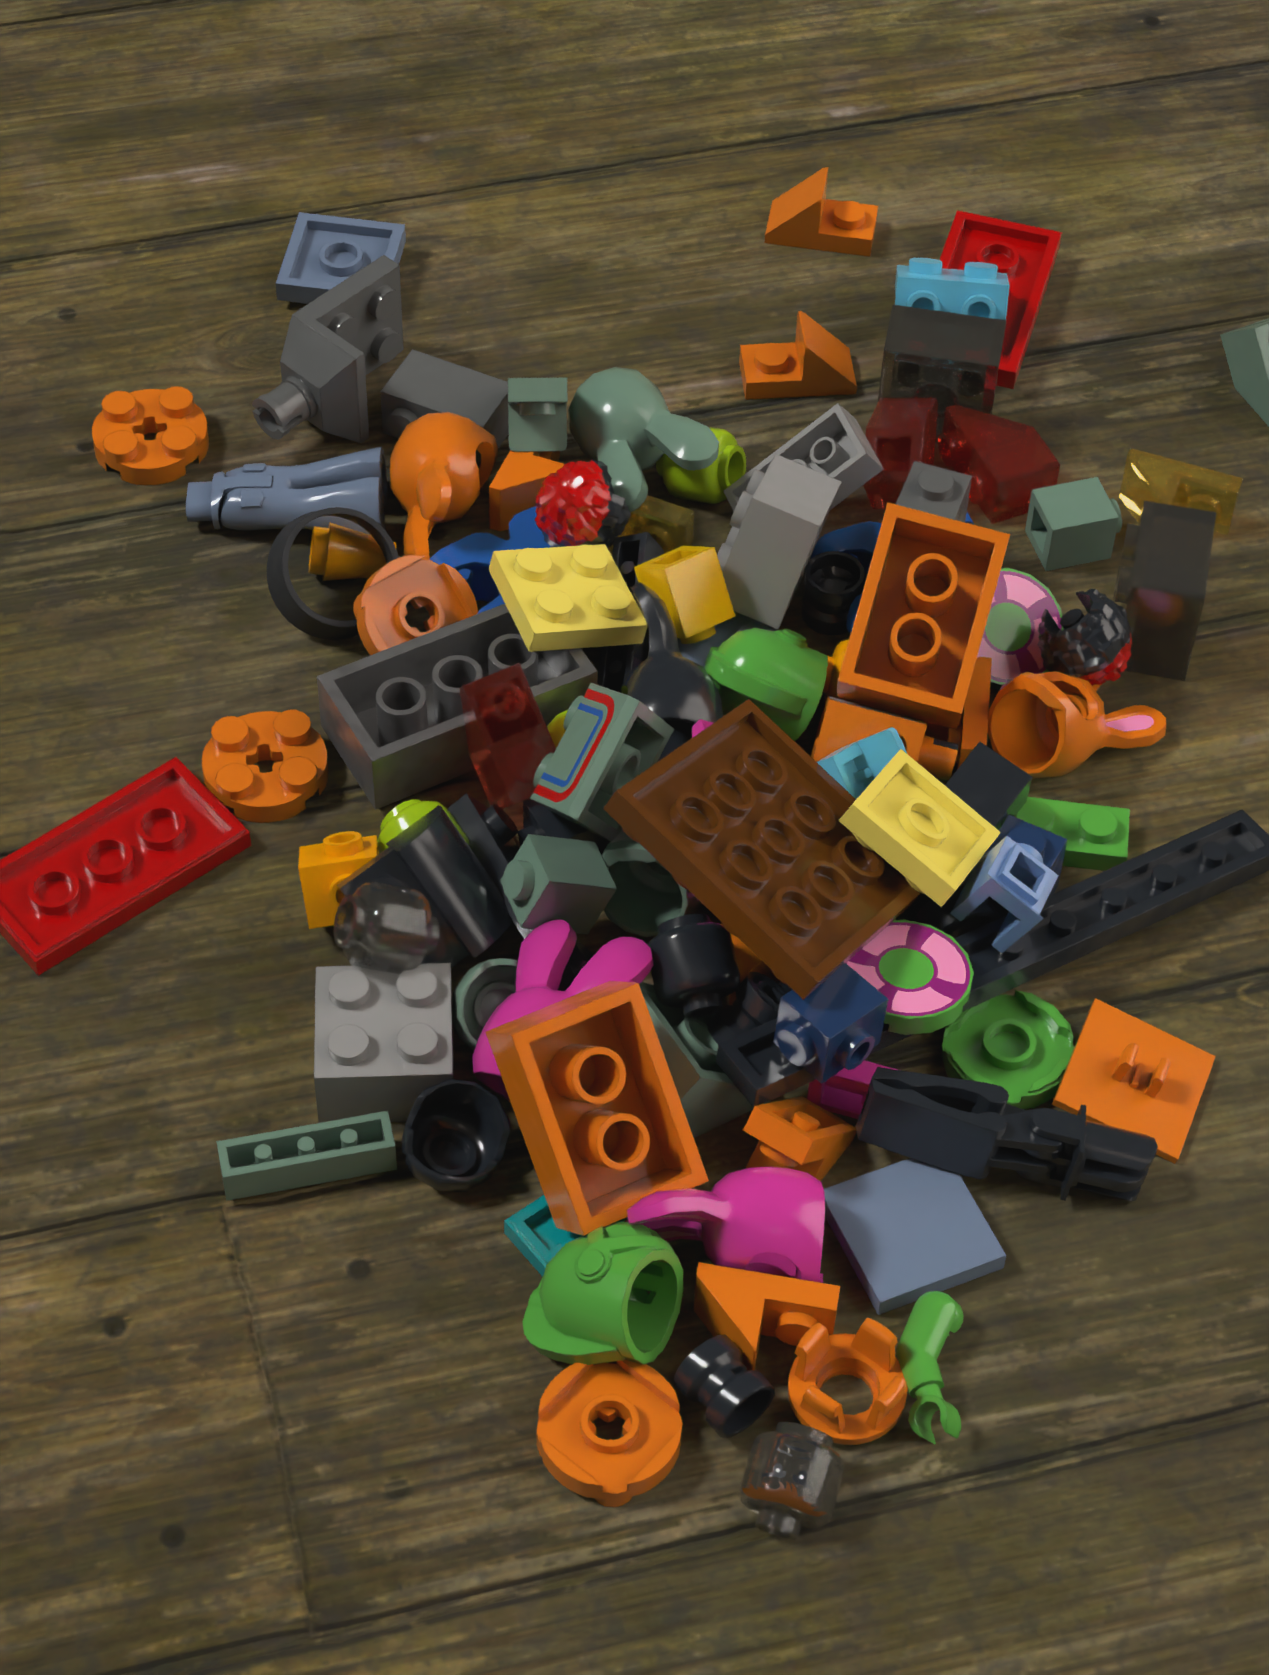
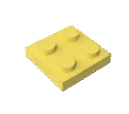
M605 544L493 551L488 570L529 652L643 643L647 630L645 618Z
M902 749L897 752L839 819V822L854 834L862 846L875 851L898 870L912 888L922 894H926L940 907L958 889L1001 833Z

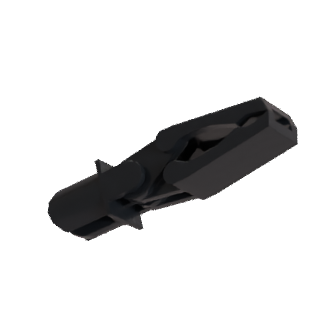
M877 1067L871 1078L869 1090L855 1126L858 1140L964 1176L981 1180L989 1175L991 1167L1015 1170L1017 1174L1025 1179L1061 1187L1060 1200L1066 1201L1070 1188L1130 1202L1136 1201L1141 1185L1144 1183L1158 1148L1155 1138L1146 1134L1086 1120V1105L1081 1104L1077 1115L1049 1108L1026 1111L1007 1104L1009 1094L1002 1086Z

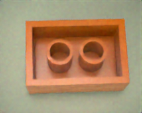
M887 503L838 678L836 698L957 730L1010 534Z
M608 981L485 1032L556 1228L585 1236L601 1226L606 1227L628 1217L627 1209L645 1196L657 1191L692 1189L709 1181L639 983Z

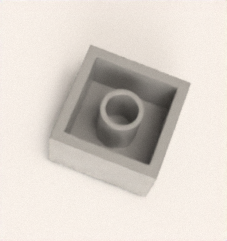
M775 454L765 473L757 469L754 470L746 491L742 492L731 517L729 525L732 528L726 542L722 543L717 554L734 611L779 629L805 573L808 561L811 558L842 481Z
M451 963L316 967L314 1083L318 1122H327L382 1111H388L390 1122H406L416 1098L425 1089L448 1079H454Z

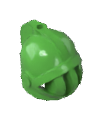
M752 628L735 633L722 642L720 647H711L704 661V669L719 690L723 715H726L750 699L793 741H796L807 728L821 699L827 675L828 656L807 647L809 643L806 641V638L789 629L769 631Z
M618 1222L606 1227L601 1226L588 1233V1236H581L566 1243L548 1262L538 1288L530 1295L523 1318L524 1335L540 1354L569 1364L578 1362L591 1365L621 1360L640 1364L653 1362L664 1350L680 1313L684 1287L683 1268L678 1256H676L671 1245L662 1239L656 1231L641 1224L629 1225L628 1222Z

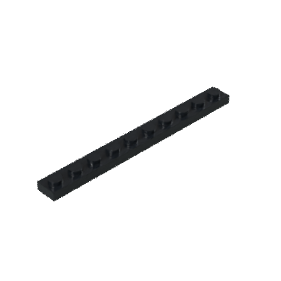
M1239 810L1048 896L1040 913L1044 919L1003 953L994 948L992 944L1007 915L954 938L968 953L974 972L969 999L963 1006L962 1012L1269 871V834L1244 810ZM777 1018L718 1044L716 1063L753 1108L756 1105L764 1104L816 1080L802 1066L794 1065L787 1060L780 1048L774 1043ZM884 1023L880 1044L875 1046L870 1054L914 1034L904 1035L888 1031L889 1024Z

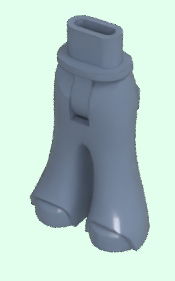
M383 447L358 451L304 465L271 466L265 463L244 464L243 467L226 472V475L223 471L214 473L212 481L189 482L186 497L187 521H212L214 529H222L224 526L228 529L239 531L283 529L291 521L304 514L327 508L341 507L360 511L368 515L386 530L384 506L387 504L388 487L387 466ZM335 516L318 517L302 528L307 530H313L314 526L328 528L329 522L370 535L369 532L358 524Z

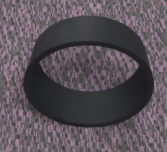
M335 507L310 512L291 521L277 535L267 560V583L271 597L280 613L288 622L302 632L327 640H341L359 635L357 619L338 621L323 617L306 606L297 595L289 576L288 559L292 543L300 530L306 524L321 516L344 518L358 524L370 533L383 551L387 563L399 558L391 537L378 522L360 511Z

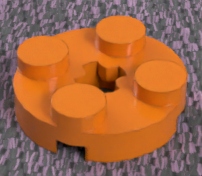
M178 386L165 390L144 389L130 393L126 391L111 392L102 400V411L96 416L92 426L93 444L98 463L106 471L107 465L112 469L120 471L121 480L136 485L165 484L185 476V466L192 463L197 457L200 464L209 448L205 414L194 403L192 393L188 389ZM157 433L154 440H145L144 435Z
M419 555L399 557L373 573L366 581L362 592L356 597L353 606L358 632L370 655L376 654L476 615L478 613L477 602L463 576L456 569L445 563L438 565L431 560L422 559L425 556ZM408 602L415 609L425 607L428 610L430 617L423 622L427 632H420L416 627L408 625L405 616L408 614L406 608Z
M290 709L283 712H254L239 717L227 716L219 719L212 726V737L204 747L202 754L204 784L224 805L234 808L235 817L256 823L286 820L306 809V800L312 797L318 789L319 796L325 789L329 775L326 745L321 735L311 727L310 718L304 712ZM264 760L276 762L272 765V771L267 773H261L258 765L254 764Z
M621 1360L617 1361V1364L601 1363L587 1365L576 1362L570 1365L549 1383L540 1399L537 1449L544 1465L560 1484L576 1494L587 1498H594L599 1504L606 1507L615 1508L625 1505L633 1496L651 1490L664 1480L679 1457L683 1423L679 1413L680 1405L676 1392L665 1377L647 1364ZM617 1416L625 1420L622 1429L624 1436L616 1440H605L597 1437V1428L592 1423L598 1417L608 1423Z

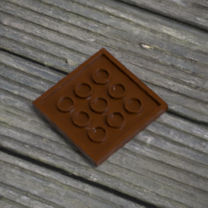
M750 699L737 706L616 790L603 808L621 825L624 832L631 839L640 843L671 873L674 880L680 886L689 890L721 921L729 933L738 937L771 968L777 979L793 989L803 1000L924 895L912 888L905 877L875 851L862 846L854 834L839 822V819L856 799Z

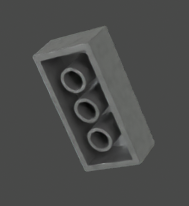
M502 604L317 676L321 726L376 810L542 743L547 725L554 717L569 709L578 696H584L590 683L597 684L598 671L581 648L529 652L506 605Z

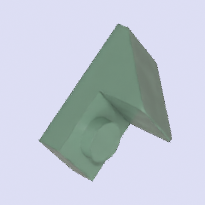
M508 378L510 450L525 452L563 451L566 449L567 378Z

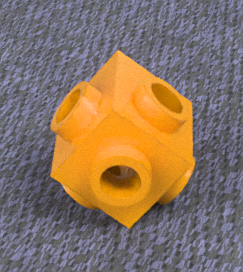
M355 831L339 832L324 838L323 843L299 847L298 870L309 929L337 925L342 930L366 928L363 921L337 887V884L380 854L377 835L362 837L361 833Z

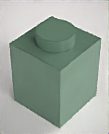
M1098 477L1032 489L1025 532L1045 571L1111 558L1115 535L1122 528V516L1117 501L1114 498L1109 499Z
M528 834L514 859L507 865L504 875L500 880L504 893L521 928L535 929L547 921L561 919L569 923L577 934L587 935L617 889L595 842Z

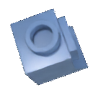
M1006 836L975 865L950 914L959 921H962L990 896L1009 911L992 944L994 948L1003 953L1044 919L1040 913L1059 875L1043 863L1041 854L1035 848L1024 843H1016Z

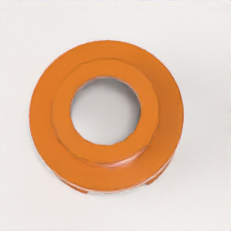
M870 1318L865 1319L856 1334L829 1335L827 1328L821 1323L813 1325L802 1336L796 1347L795 1354L797 1357L792 1364L788 1379L789 1402L800 1423L814 1435L826 1441L844 1445L868 1443L888 1433L901 1418L907 1399V1384L899 1361L895 1357V1345L898 1343L897 1337L887 1327ZM841 1374L853 1375L862 1379L869 1386L873 1395L872 1404L865 1412L855 1415L844 1414L842 1404L821 1391L823 1384L834 1376Z

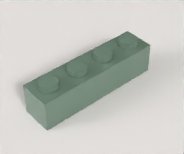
M388 1111L216 1141L226 1201L397 1170L396 1147Z

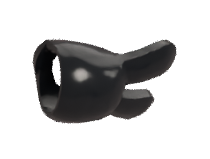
M639 582L631 587L641 606L649 630V653L645 661L626 674L621 693L639 700L674 728L658 759L660 761L692 738V726L698 720L703 719L714 723L722 718V701L718 688L703 666L683 657L680 653L676 628L665 602L655 591Z

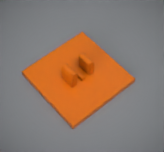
M1095 998L1052 1105L1074 1115L1078 1114L1081 1104L1086 1105V1120L1153 1137L1158 1145L1155 1155L1175 1164L1180 1157L1216 1056Z

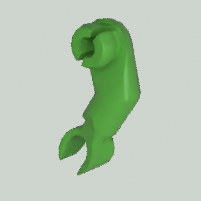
M928 1291L918 1297L896 1348L897 1359L909 1394L912 1398L917 1399L909 1411V1424L917 1435L933 1444H936L931 1429V1420L934 1413L939 1409L940 1422L944 1431L956 1439L961 1431V1418L958 1410L943 1399L940 1390L944 1387V1381L937 1358L947 1336H950L949 1332L956 1333L960 1329L964 1315L958 1302L952 1299L949 1294L941 1291Z

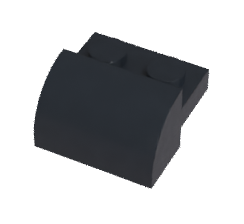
M439 805L387 842L388 848L337 884V887L393 965L451 963L452 968L469 955L476 958L500 938L513 923L497 885ZM367 882H371V883H373V882H374V883H381V884H382V887H381L380 884H376V885H375V884H370V883H367ZM387 885H388V887H389V889H390V892H386V891H372V892H371V886H373L375 889H386V890H388V888H387ZM396 887L409 888V890L415 889L426 897L432 912L431 920L428 924H426L427 911L424 910L426 904H423V898L419 900V896H417L415 901H410L407 904L405 900L407 897L401 898L407 894L394 891Z

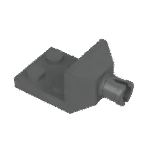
M382 255L292 314L280 360L282 382L278 387L267 394L259 396L252 402V406L256 408L253 410V415L258 425L268 436L279 440L287 435L291 429L308 420L323 432L358 443H363L369 438L366 375L382 364L390 362L397 354L404 350L400 265L387 256Z

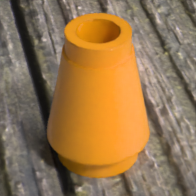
M329 522L328 528L314 526L309 557V573L323 575V581L370 578L373 573L387 564L383 551L371 535Z

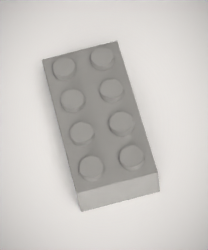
M837 403L723 492L734 511L742 492L746 491L754 470L757 469L765 473L775 454L842 481L832 504V509L884 468L857 420Z

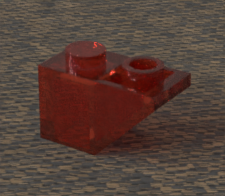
M937 398L879 399L866 427L865 434L884 468L863 485L873 509H886L887 503H897L914 461L934 465L938 412Z
M959 405L946 407L943 431L938 436L940 456L943 462L949 467L952 466L956 472L972 476L969 500L973 504L980 506L991 524L1027 514L1032 489L1057 485L1060 463L1034 427Z
M517 663L460 687L469 756L490 805L497 804L502 809L531 798L535 790L533 784L534 776L539 764L546 755L554 753L556 750L520 663Z

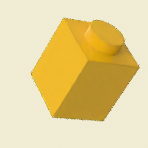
M681 546L634 567L638 583L642 582L651 588L665 602L676 628L677 638H680L682 644L696 643L710 638L716 634L715 625L735 617L715 547Z

